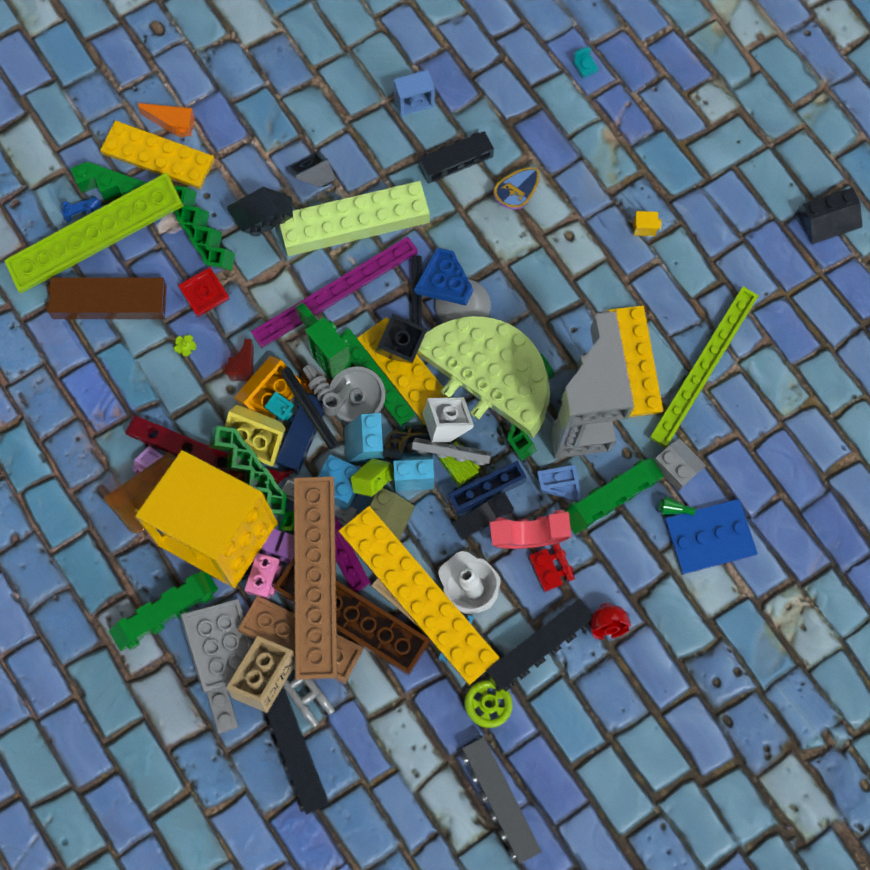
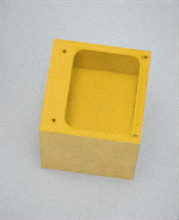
M181 450L140 510H135L137 512L135 517L158 547L234 589L265 544L272 530L278 524L261 491Z

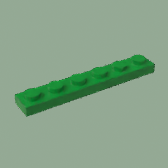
M350 328L339 334L340 336L343 335L349 342L348 347L350 349L349 354L351 355L352 365L354 367L368 368L375 372L382 380L386 393L384 407L399 427H402L416 417L415 413Z

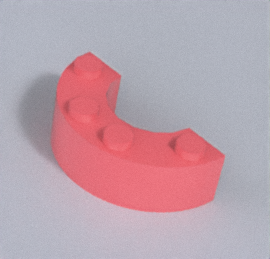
M565 510L554 511L548 517H537L533 521H528V519L511 521L501 517L496 518L494 522H490L492 546L497 548L523 549L561 543L571 538L569 512H565Z

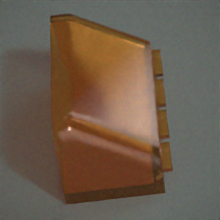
M170 452L104 497L109 507L132 533H140L145 530L135 517L137 514L135 510H140L175 459Z

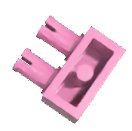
M258 553L244 591L247 594L258 595L270 600L271 595H275L273 588L276 585V578L281 576L283 570L280 559Z

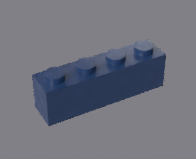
M307 394L323 418L325 414L322 409L323 401ZM298 401V411L290 419L289 425L291 427L283 435V445L278 451L275 462L277 467L288 471L293 470L295 474L299 475L317 429Z
M517 460L449 493L447 500L455 515L458 516L487 502L502 492H507L524 484L527 477Z

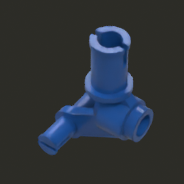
M96 197L73 205L65 201L61 209V213L64 216L63 219L66 222H70L72 215L82 211L90 214L100 209L101 202Z

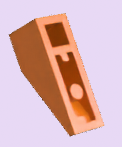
M138 104L142 116L179 137L192 136L195 121L192 108Z

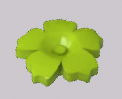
M190 334L185 335L184 339L178 336L174 351L178 354L182 353L184 357H188L192 353L191 350L195 351L197 347L193 341V336H190Z

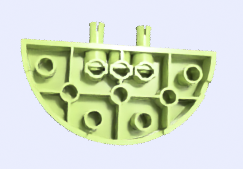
M463 317L445 322L425 334L417 355L450 378V381L440 391L445 397L451 398L455 391L462 387L480 400L472 411L469 412L474 418L476 417L477 420H480L487 409L492 408L530 437H535L544 422L547 407L549 406L550 386L542 357L533 342L524 333L501 320L488 317Z

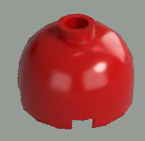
M610 603L600 605L593 613L592 620L590 621L592 636L600 640H604L606 635H611V639L620 637L629 631V626L631 627L627 612L622 607L611 605Z

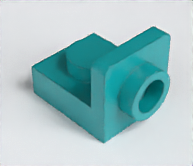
M590 47L580 48L574 53L572 63L582 79L597 73L599 69L590 55Z
M274 392L263 407L276 416L280 422L284 419L288 420L294 412L291 410L294 404L277 392Z

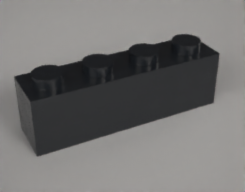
M485 131L477 132L469 138L457 140L452 145L442 146L435 152L423 154L419 158V167L427 183L430 184L493 158L494 147Z

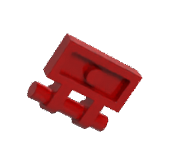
M559 543L552 546L555 552L552 555L549 554L546 548L529 556L544 593L562 586L561 577L566 576L568 582L575 580L572 573L574 570L572 566H569L565 557V550H562ZM559 560L562 570L557 571L553 561Z

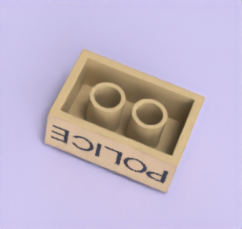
M257 636L226 687L231 697L267 713L296 664L293 651Z

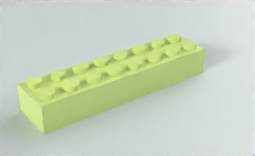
M421 181L294 210L293 218L280 224L287 256H292L430 223V213Z

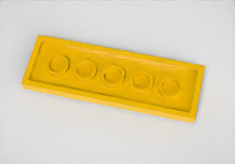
M116 120L100 149L103 155L158 175L167 173L170 179L201 190L215 160L214 156Z
M644 305L608 310L610 312L616 311L634 404L629 418L662 414L663 406Z
M386 317L357 339L420 421L426 425L423 412L427 399L447 398V396L445 397L440 392L444 387L417 354L413 363L410 364L391 360L375 352L389 321L388 317Z

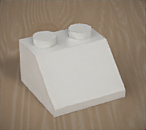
M464 397L427 399L423 417L431 442H451L473 428L474 424Z

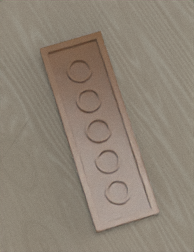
M257 595L240 624L238 632L254 640L258 636L291 649L295 655V614ZM337 635V678L335 680L346 685L364 648Z

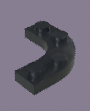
M407 425L403 430L397 431L395 429L390 432L385 440L383 457L402 459L404 448L413 442L415 438L431 440L427 426Z

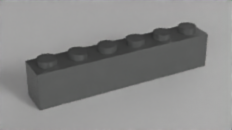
M485 737L462 748L463 753L460 755L465 765L469 764L473 771L470 773L475 785L479 783L482 789L479 794L483 802H488L492 809L489 811L493 822L498 821L501 827L498 832L503 842L508 841L510 849H508V852L513 862L517 860L521 864L541 853L542 851Z

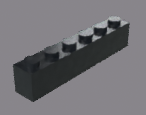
M578 599L489 667L484 674L498 693L501 690L507 692L515 685L513 683L514 680L518 677L522 680L531 673L529 671L531 667L535 665L538 668L546 661L545 656L549 653L553 656L562 649L560 647L562 643L566 641L569 644L577 637L575 633L580 629L583 632L591 626L590 621L593 614L581 599Z
M282 688L268 712L262 711L263 715L267 714L270 722L267 723L270 733L276 736L277 741L274 744L278 754H283V768L286 773L290 772L292 780L289 783L293 793L297 792L300 798L297 800L301 812L305 811V814L308 815L329 806L330 802L285 689Z

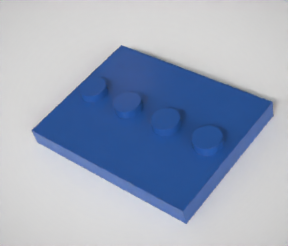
M740 499L698 509L695 511L694 516L683 513L665 518L666 527L682 575L753 557L758 554Z

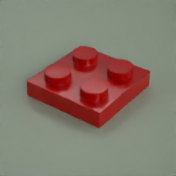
M211 267L178 285L197 318L230 299Z

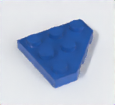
M436 248L414 289L418 295L465 306L473 293L472 285L468 281L454 251Z

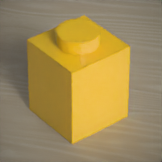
M636 211L633 219L634 236H656L657 231L661 229V219H658V212Z

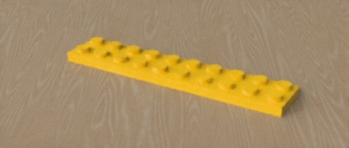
M370 506L339 530L341 536L468 685L473 683L500 659Z

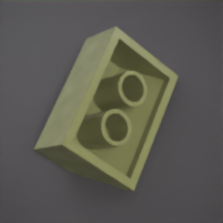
M382 488L381 491L375 494L370 507L400 541L415 506L398 494Z

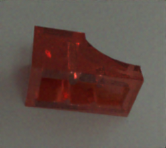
M244 339L240 352L234 357H228V364H225V375H228L230 381H248L253 376L254 344L252 339Z

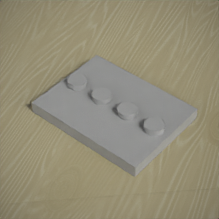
M239 599L180 615L202 693L226 687L252 646L251 638L238 632V628L244 619Z

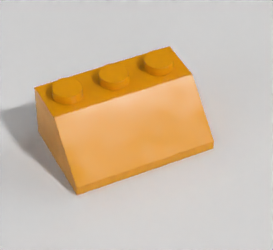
M269 356L234 396V399L242 407L275 419L276 416L263 407L274 392L279 393L288 401L294 397V393L281 375V370L286 368L287 365L281 359ZM296 376L301 386H303V382Z

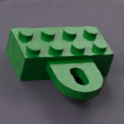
M301 302L294 308L300 320L307 328L305 332L311 356L332 381L342 370L351 367L349 342L343 335L340 336L336 332L337 327L331 320L327 321L325 317L317 320L307 306Z

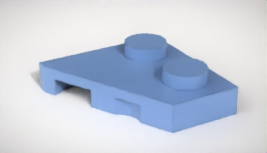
M575 465L537 471L541 492L576 502L583 500Z

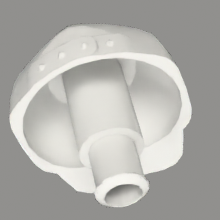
M461 551L456 553L438 571L439 578L444 586L445 595L464 614L488 610L499 596L501 580L498 573L487 561L476 558L468 552Z

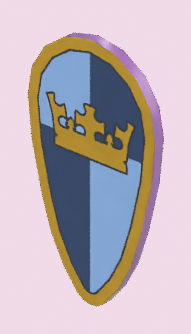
M528 167L504 177L494 187L493 195L496 201L508 209H521L526 206L538 186L539 170L535 167Z

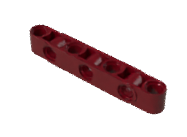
M133 415L125 431L126 435L176 457L181 450L185 451L186 447L192 446L193 450L189 454L244 482V472L226 470V467H219L222 461H227V453L209 448L206 444ZM158 432L156 438H150L151 433Z

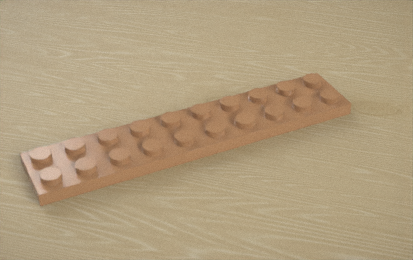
M334 477L294 478L296 680L337 678Z

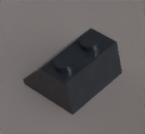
M393 313L389 318L375 352L391 360L412 364L427 329Z

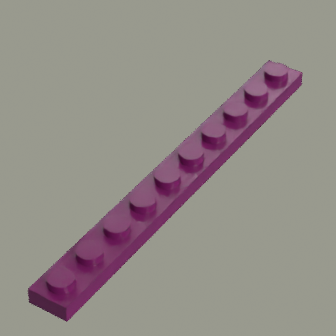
M407 236L299 303L302 302L306 305L312 314L316 316L418 254V250ZM299 303L251 331L261 349L303 324L294 308Z

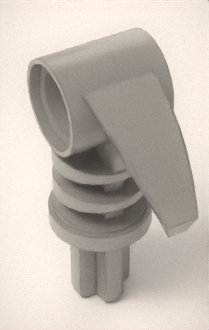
M312 364L306 365L303 371L310 381L308 387L314 390L313 393L315 395H318V400L323 401V412L328 416L336 415L349 397L351 384L348 382L339 394H335L329 388V384L325 383L326 377L324 375L320 376ZM334 402L336 405L330 407L327 403Z

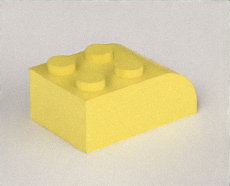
M235 405L228 413L225 427L236 428L245 443L257 455L258 460L273 467L285 432L284 425L273 418L240 405Z

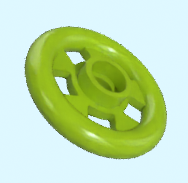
M482 680L475 683L468 690L465 697L466 712L470 719L481 727H498L505 723L511 715L513 707L509 691L505 692L504 690H501L499 693L496 690L495 696L487 694L488 688L495 689V687L489 680ZM477 692L482 695L479 702L473 699ZM498 699H504L505 707L499 708ZM489 701L492 707H486L485 702ZM477 707L484 713L482 716L475 712ZM497 712L498 718L491 720L489 714Z

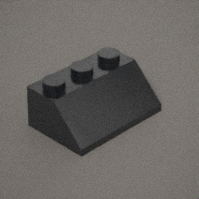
M261 187L227 206L228 212L242 232L255 237L293 218L292 197L266 187Z
M853 187L804 203L797 212L812 245L862 228L861 203Z

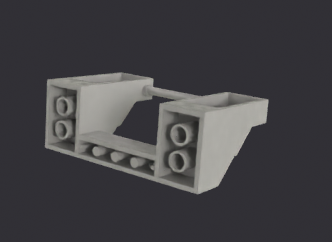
M604 310L594 316L590 328L593 347L589 352L581 355L577 365V373L565 388L562 406L550 433L554 459L610 452L616 443L613 421L628 419L634 408L616 311Z

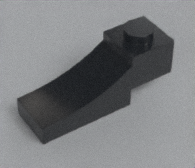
M502 492L452 524L460 539L464 540L490 526V522H494L496 518L512 513L514 508L505 492Z

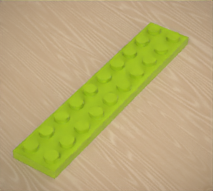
M164 173L5 259L4 262L18 292L22 294L184 205L170 176Z

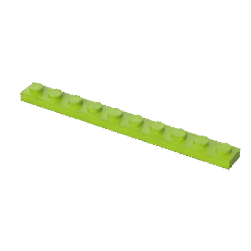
M744 286L741 288L649 439L664 448L668 446L757 300L758 294Z

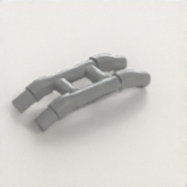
M294 678L290 682L286 680L282 686L312 728L319 724L306 706L313 699L317 698L328 715L335 712V709L313 679L296 680ZM305 682L311 691L301 698L294 688Z

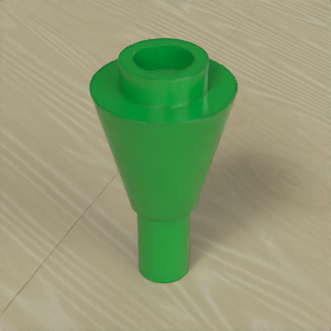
M665 496V500H660L659 505L662 515L684 513L694 516L696 508L684 506Z

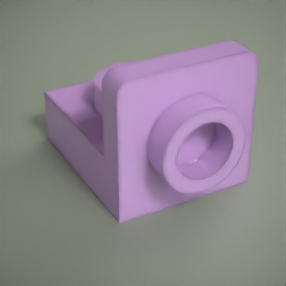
M148 446L134 459L133 471L137 476L148 481L151 478V472L164 461V456Z

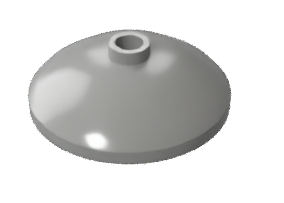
M468 279L472 285L473 293L466 306L436 299L435 310L439 320L445 323L463 317H488L491 302L485 288L479 283Z
M350 367L342 370L334 377L329 388L335 394H339L348 382L351 384L349 397L336 414L340 419L350 423L361 414L379 413L385 403L386 393L382 380L375 372L364 367ZM356 395H361L359 401L355 400ZM329 402L330 407L336 405L334 402Z

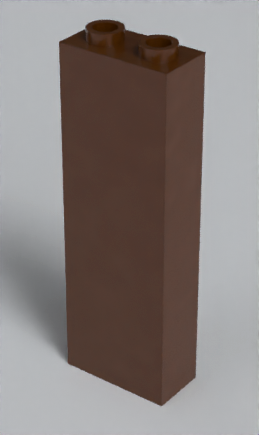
M51 277V283L47 287L49 302L46 303V311L52 319H165L167 284L164 278Z

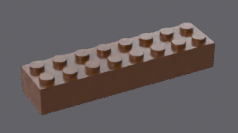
M295 556L273 588L276 593L294 604ZM336 580L337 631L405 675L410 676L431 640Z

